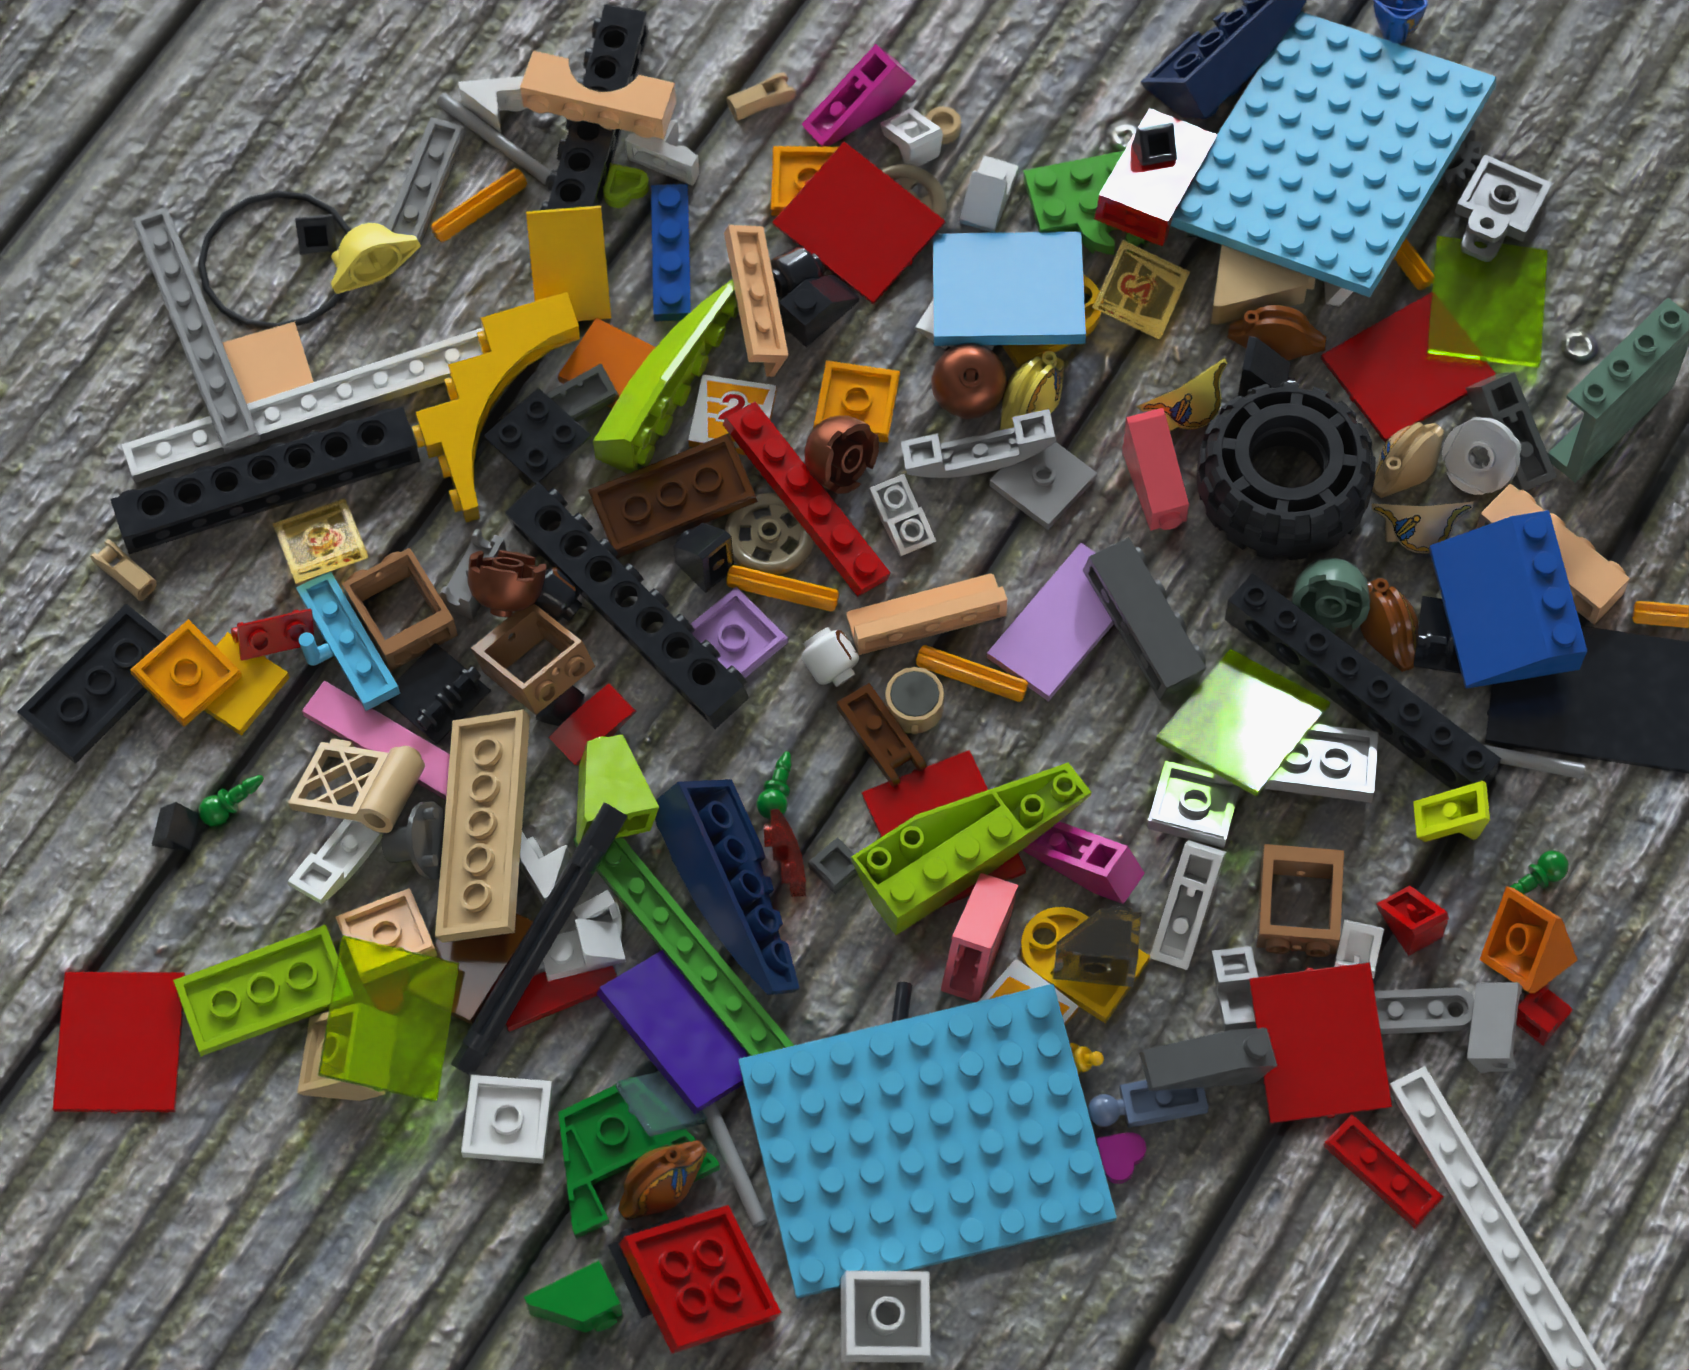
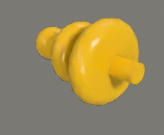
M1070 1043L1078 1075L1081 1072H1088L1092 1066H1100L1103 1063L1104 1056L1101 1052H1092L1088 1047H1080L1075 1043Z

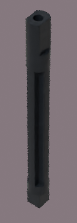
M605 802L602 804L462 1041L463 1044L451 1065L469 1076L475 1074L628 817L627 815Z

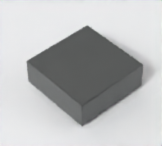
M838 837L808 862V867L834 894L858 875L851 861V856L854 853Z

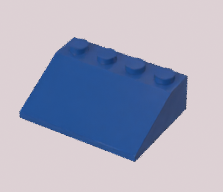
M1549 510L1510 516L1430 545L1429 551L1465 689L1580 670L1587 653V647Z

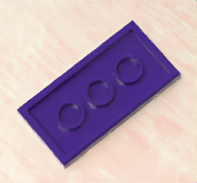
M662 950L599 987L597 995L694 1115L744 1085L738 1059L749 1057V1055Z

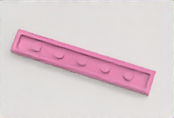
M325 680L302 710L304 717L343 740L352 741L353 745L357 748L389 753L391 748L410 746L416 749L421 754V758L425 763V768L417 783L446 800L449 753L371 708L365 711L359 700Z

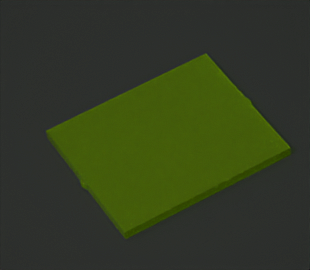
M1437 236L1433 272L1435 278L1432 285L1427 353L1475 359L1482 362L1491 361L1539 368L1541 365L1548 250L1502 244L1497 255L1491 261L1484 262L1462 252L1461 238ZM1474 242L1477 248L1484 249L1487 247L1483 242Z
M1230 649L1156 736V742L1202 766L1205 770H1209L1257 796L1330 707V701Z
M343 936L341 938L318 1076L373 1088L375 1091L382 1090L436 1102L439 1094L459 963L407 951L402 947L394 948Z

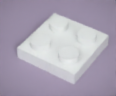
M471 1075L461 1150L462 1157L544 1164L553 1090L552 1081Z

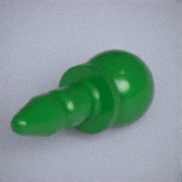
M785 751L776 762V769L773 772L772 779L764 782V791L757 798V810L762 817L768 820L779 819L787 811L788 801L786 797L790 794V788L786 784L792 767L791 754L788 751Z
M257 775L242 781V784H238L229 792L222 788L218 791V795H211L203 799L199 806L201 820L209 826L224 824L228 820L230 813H236L239 810L237 804L246 799L248 794H253L259 788L264 777Z
M1546 851L1539 857L1537 864L1528 866L1530 874L1525 875L1518 880V883H1514L1510 887L1522 894L1531 892L1538 885L1545 889L1549 886V882L1560 881L1566 876L1569 869L1568 860L1559 851Z

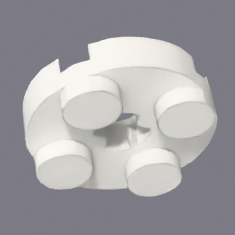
M1474 417L1455 427L1447 436L1442 449V458L1445 460V466L1448 470L1446 473L1450 481L1464 492L1474 495L1492 493L1506 486L1516 475L1520 464L1521 444L1514 437L1512 431L1503 423L1492 418ZM1476 446L1478 450L1482 447L1488 450L1487 455L1490 457L1488 465L1486 462H1483L1482 466L1475 463L1477 456L1472 452Z

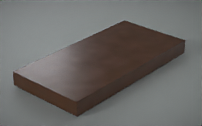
M729 433L588 490L608 541L618 552V555L615 557L616 559L697 527L701 523H707L758 502Z

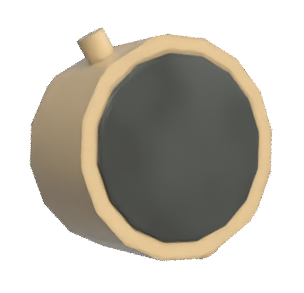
M918 667L905 668L894 674L887 684L885 705L904 732L912 734L926 732L936 726L942 717L944 708L943 686L937 676L927 669Z

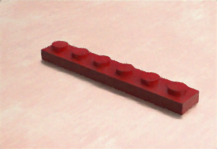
M753 402L726 416L723 422L724 428L857 597L887 581L891 572L823 486L813 478L807 466L759 405Z

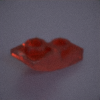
M771 809V823L764 824V846L772 847L773 861H781L782 884L790 883L791 897L806 896L805 870L797 839L780 810Z

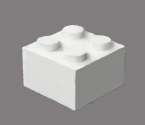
M845 1271L841 1277V1362L924 1363L930 1356L929 1271Z

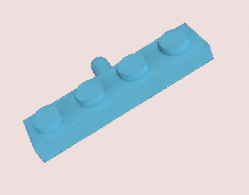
M332 572L319 575L296 587L306 609H312L313 621L326 642L317 647L314 636L311 633L301 634L299 644L306 662L309 665L315 666L334 656L365 711L401 694L397 683Z

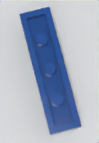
M688 184L651 185L654 322L681 321L691 312Z

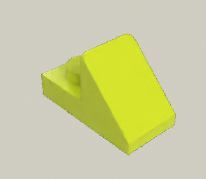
M1484 781L1413 801L1416 836L1423 842L1459 832L1475 840L1490 821L1487 785Z

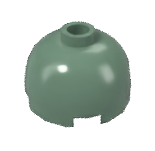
M1336 558L1320 559L1310 563L1298 575L1292 593V603L1333 634H1335L1334 627L1342 628L1352 625V629H1355L1366 620L1370 609V593L1367 579L1354 564L1346 560Z

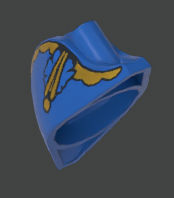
M1374 0L1375 16L1383 38L1392 43H1405L1421 22L1428 5V0Z

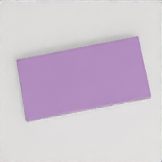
M1082 543L1076 547L987 652V658L1010 675L1026 680L1028 688L1048 702L1114 624L1083 572L1088 557L1095 554V552Z

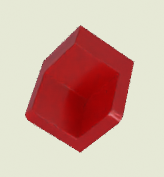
M1551 981L1536 993H1529L1518 1005L1516 1025L1542 1046L1545 1045L1572 1012L1571 1006L1548 989Z

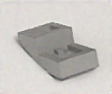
M1252 947L1213 950L1211 955L1224 1031L1256 1028L1249 978L1258 977Z

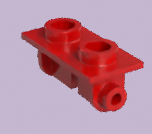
M311 608L301 611L297 609L293 610L292 613L248 623L239 622L237 627L231 628L233 642H239L241 661L300 648L299 637L301 634L308 632L314 636Z

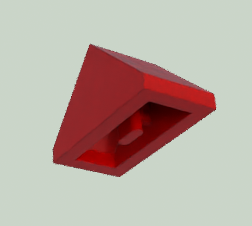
M1408 886L1376 903L1380 914L1408 956L1443 937L1449 920L1447 911L1413 887Z

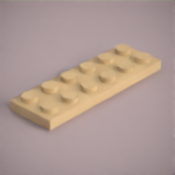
M524 709L453 720L435 930V937L441 942L515 933L530 715Z

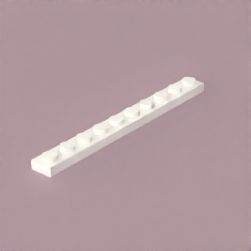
M482 328L248 403L247 406L261 442L444 383V379L450 378L448 364L483 354L477 338V332L482 331ZM210 416L122 444L134 483L225 454Z
M1424 1066L1390 1083L1389 1090L1553 1369L1606 1370L1427 1068Z

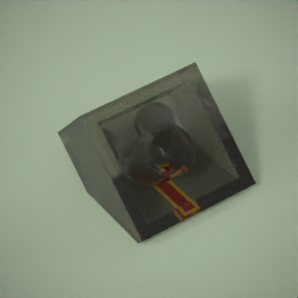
M1113 906L1109 909L1101 908L1057 942L1053 979L1133 987L1138 960L1142 912H1133L1131 908L1125 906Z

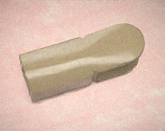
M777 73L753 87L727 97L728 107L734 119L738 121L767 108L788 103L794 99L796 91L793 87L788 86L786 73Z
M107 539L104 542L105 547L98 554L92 553L90 558L102 571L115 579L139 601H143L155 590L157 581L130 559L114 542ZM117 557L120 561L112 567L110 563Z

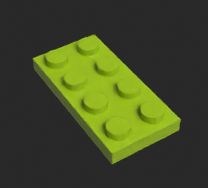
M326 924L173 980L200 1056L210 1054L354 1000Z

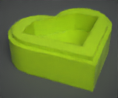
M613 163L610 164L603 188L605 202L610 207L623 208L630 203L631 199H639L647 194L649 191V178L643 170Z

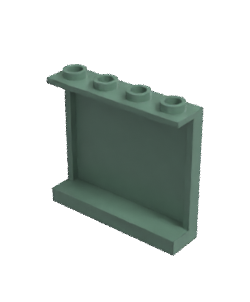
M1667 298L1566 395V398L1584 412L1583 419L1548 452L1551 464L1574 483L1674 387L1689 346V314Z

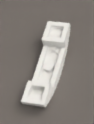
M344 819L317 854L310 853L288 880V885L322 904L356 873L379 844L383 833L371 830L360 821Z

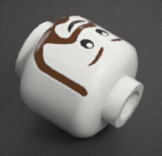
M827 627L803 643L806 649L802 653V660L818 684L826 685L833 682L838 687L855 675L852 668L858 663L859 655L841 630L831 631Z

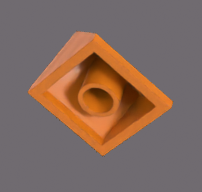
M1506 886L1479 960L1510 981L1519 982L1527 992L1536 993L1577 961V957L1562 918L1516 889Z

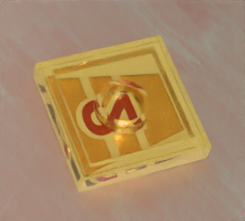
M1123 240L1119 245L1092 308L1160 339L1190 272Z
M345 498L273 523L275 533L295 583L368 558L366 548Z

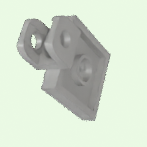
M1484 154L1455 210V214L1469 219L1467 230L1461 243L1462 252L1484 262H1489L1497 255L1506 235L1523 242L1550 192L1552 182ZM1502 194L1509 197L1508 202L1501 201L1498 198ZM1474 242H1483L1487 247L1484 249L1477 248Z

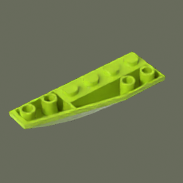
M733 279L693 309L648 355L629 380L594 438L595 459L627 474L639 470L641 466L646 467L650 463L655 452L654 444L660 435L664 437L668 433L673 422L672 414L677 406L682 407L686 403L691 391L690 384L695 376L700 377L705 371L709 360L708 354L713 346L718 347L721 344L726 333L725 326L730 317L736 318L739 314Z
M1068 762L917 814L851 856V861L873 906L893 933L898 935L976 883L980 873L988 875L1015 856L1091 796L1092 792Z

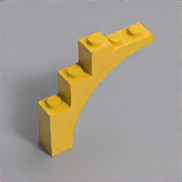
M568 292L481 317L482 331L477 332V338L483 354L448 364L450 378L444 379L450 402L415 412L418 425L412 426V431L417 447H425L428 458L437 456L443 478L451 476L455 488L448 491L455 513L462 511L466 523L480 519L474 488V461L479 437L491 408L505 388L528 365L550 351L580 339L579 325Z

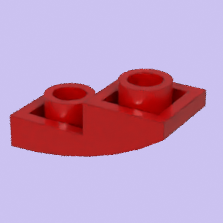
M608 683L579 707L548 738L574 765L579 766L587 741L601 736H613L637 711Z

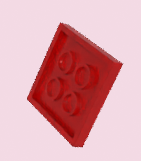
M729 1204L625 1236L619 1243L671 1354L776 1320L782 1313Z

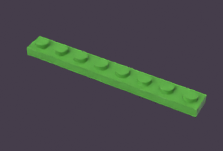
M575 837V838H573V840H574V845H575L576 847H578V843H577L576 837ZM623 837L615 838L596 872L660 950L667 955L749 1056L795 1046Z

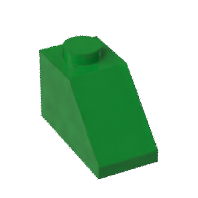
M599 1260L524 1296L530 1315L585 1333L592 1329H595L596 1332L608 1329L618 1321L617 1317L623 1315L621 1303Z

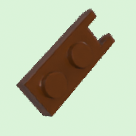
M870 683L836 702L837 710L892 787L901 783L894 769L911 760L918 771L927 768L923 757Z

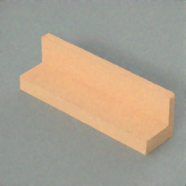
M728 225L724 236L748 362L764 363L766 376L775 377L789 355L764 227Z
M990 573L850 610L846 615L858 655L1005 617L1007 615V597L1003 586L998 587L994 575Z

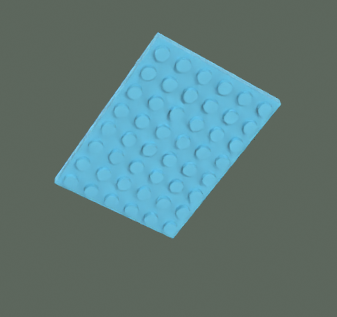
M1301 11L1276 48L1261 64L1218 132L1217 138L1172 217L1171 227L1370 298L1495 89L1496 76L1397 43H1392L1391 41Z
M1054 984L738 1059L796 1299L841 1288V1277L845 1271H912L1115 1221L1117 1218Z

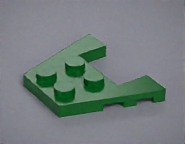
M632 1077L558 1112L572 1230L575 1238L578 1239L609 1224V1218L593 1188L594 1184L632 1167L648 1151L696 1141ZM706 1153L694 1182L720 1170L718 1160L711 1153Z

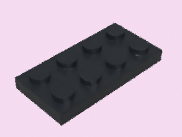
M125 604L17 711L20 719L76 764L146 694L148 690L131 674L130 669L164 641L167 636L129 605Z

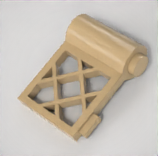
M332 738L329 743H320L288 804L295 811L360 821L373 831L388 833L392 831L425 768V763L421 758V754L410 746L394 747L390 749L389 753L356 748L352 741ZM328 756L343 759V763L322 772V767ZM366 763L375 764L372 771L356 778L353 772L354 769ZM349 772L352 781L331 790L328 782ZM324 785L327 791L326 794L314 800L305 799L310 791ZM358 790L359 795L352 807L338 805L337 800Z

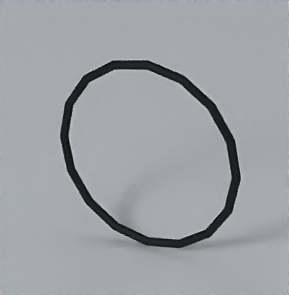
M274 191L247 197L223 212L204 236L198 261L203 290L219 311L247 327L271 329L291 322H295L296 326L308 324L332 309L345 292L335 293L327 304L303 318L280 323L249 320L226 308L210 288L205 262L210 241L228 217L251 203L274 198L307 201L332 214L334 220L346 235L351 229L333 207L309 194Z

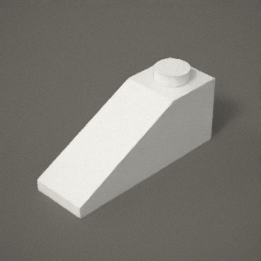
M1188 840L1185 843L1152 947L1151 959L1188 970L1219 879L1226 851L1192 840Z

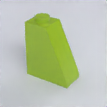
M623 734L611 737L601 736L586 743L579 764L576 841L578 845L604 802L628 816L616 838L651 831L659 806Z

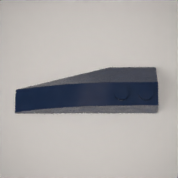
M1241 0L1243 6L1230 13L1223 11L1213 19L1216 26L1204 35L1196 31L1140 81L1142 86L1182 118H1199L1203 120L1213 116L1218 111V106L1227 97L1238 93L1242 88V83L1272 53L1295 22L1307 0Z
M732 779L677 782L656 799L659 809L655 821L671 854V859L694 902L718 939L743 970L767 995L795 993L800 987L789 945L781 940L778 931L783 923L780 911L773 910L769 894L774 891L771 877L764 876L761 862L765 859L764 850Z

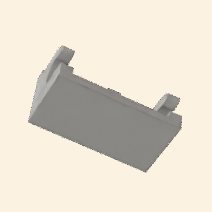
M479 529L474 531L471 536V544L448 585L444 586L439 594L448 610L472 620L481 604L472 596L468 586L470 555L477 551H483V558H496L498 550L506 551L504 538L494 535L491 542L481 536L482 532Z
M1519 982L1476 983L1467 1059L1480 1073L1516 1070V1061H1513L1514 1054L1512 1052L1518 1003L1524 1000L1525 995L1522 993V985Z

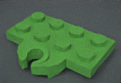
M1124 151L1023 170V180L1038 231L1081 232L1082 244L1092 254L1098 251L1114 255V239L1108 233L1119 229L1094 220L1099 194ZM1125 232L1127 234L1125 238L1126 248L1133 250L1140 243H1145V239Z

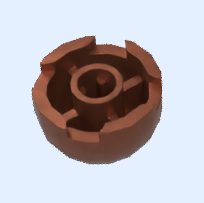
M967 343L956 345L942 354L935 363L931 384L933 395L941 408L962 419L981 418L996 408L1003 398L1007 380L1005 368L994 352L985 346Z
M848 415L829 417L821 421L808 436L804 451L805 464L813 478L824 487L837 494L849 493L861 485L857 480L862 476L866 467L873 469L879 452V438L877 434L871 431L870 425Z
M498 550L496 558H483V551H477L470 555L468 566V586L470 592L481 605L490 608V614L499 617L513 616V611H522L533 605L539 598L545 580L547 565L539 564L538 567L535 566V557L504 550Z

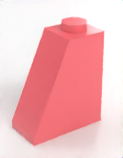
M1160 408L1126 417L1122 453L1149 529L1151 531L1159 528L1163 530L1176 528L1182 522L1187 521L1189 502L1164 409Z
M980 873L952 936L941 991L973 1002H978L981 999L1013 911L1018 889L1017 884Z

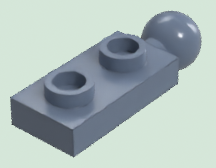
M1146 1080L1120 1085L1121 1099L1116 1100L1111 1095L1100 1094L1095 1096L1088 1105L1089 1117L1096 1125L1102 1127L1110 1126L1118 1120L1119 1116L1125 1115L1128 1128L1208 1113L1209 1108L1204 1087L1149 1091Z

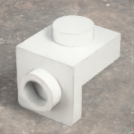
M1344 919L1334 967L1370 962L1372 978L1374 979L1384 928Z

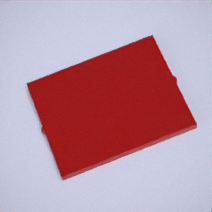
M845 141L813 177L805 182V186L772 222L773 226L801 248H805L811 254H816L826 268L873 305L908 266L912 265L915 257L946 223L942 217Z
M1432 292L1321 354V360L1385 443L1397 431L1409 425L1422 422L1467 396L1465 388L1496 375L1468 339L1466 332L1461 330Z
M970 750L929 765L922 771L914 769L911 773L899 777L901 783L895 787L886 782L861 792V795L880 837H883L917 814L987 791L988 788ZM1017 853L988 875L1008 881L1026 874L1027 870ZM976 883L947 901L941 907L968 896L970 897Z
M1370 962L1316 970L1307 968L1301 972L1249 978L1256 1028H1267L1277 1063L1276 1067L1263 1076L1270 1124L1324 1116L1334 1118L1340 1114L1392 1108Z
M127 970L122 972H65L53 1100L54 1112H110L112 1114L118 1112H175L183 1006L173 980L186 976L185 972H129Z

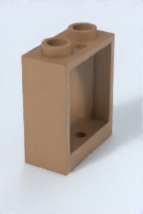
M410 548L387 555L378 565L368 570H359L342 583L347 600L390 672L421 656L433 644L441 645L458 636L454 618ZM410 576L433 615L385 640L362 601Z
M535 604L522 611L514 612L513 616L508 617L471 647L484 674L535 715L595 667L583 641ZM543 639H546L562 652L525 683L507 670L509 666Z
M1264 844L1260 870L1257 948H1265L1266 951L1274 954H1284L1290 950L1305 951L1307 955L1312 957H1326L1329 954L1337 953L1341 931L1344 850ZM1273 874L1331 879L1329 929L1270 925Z

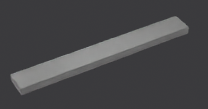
M164 207L133 218L132 221L225 455L260 443L259 433L168 208Z

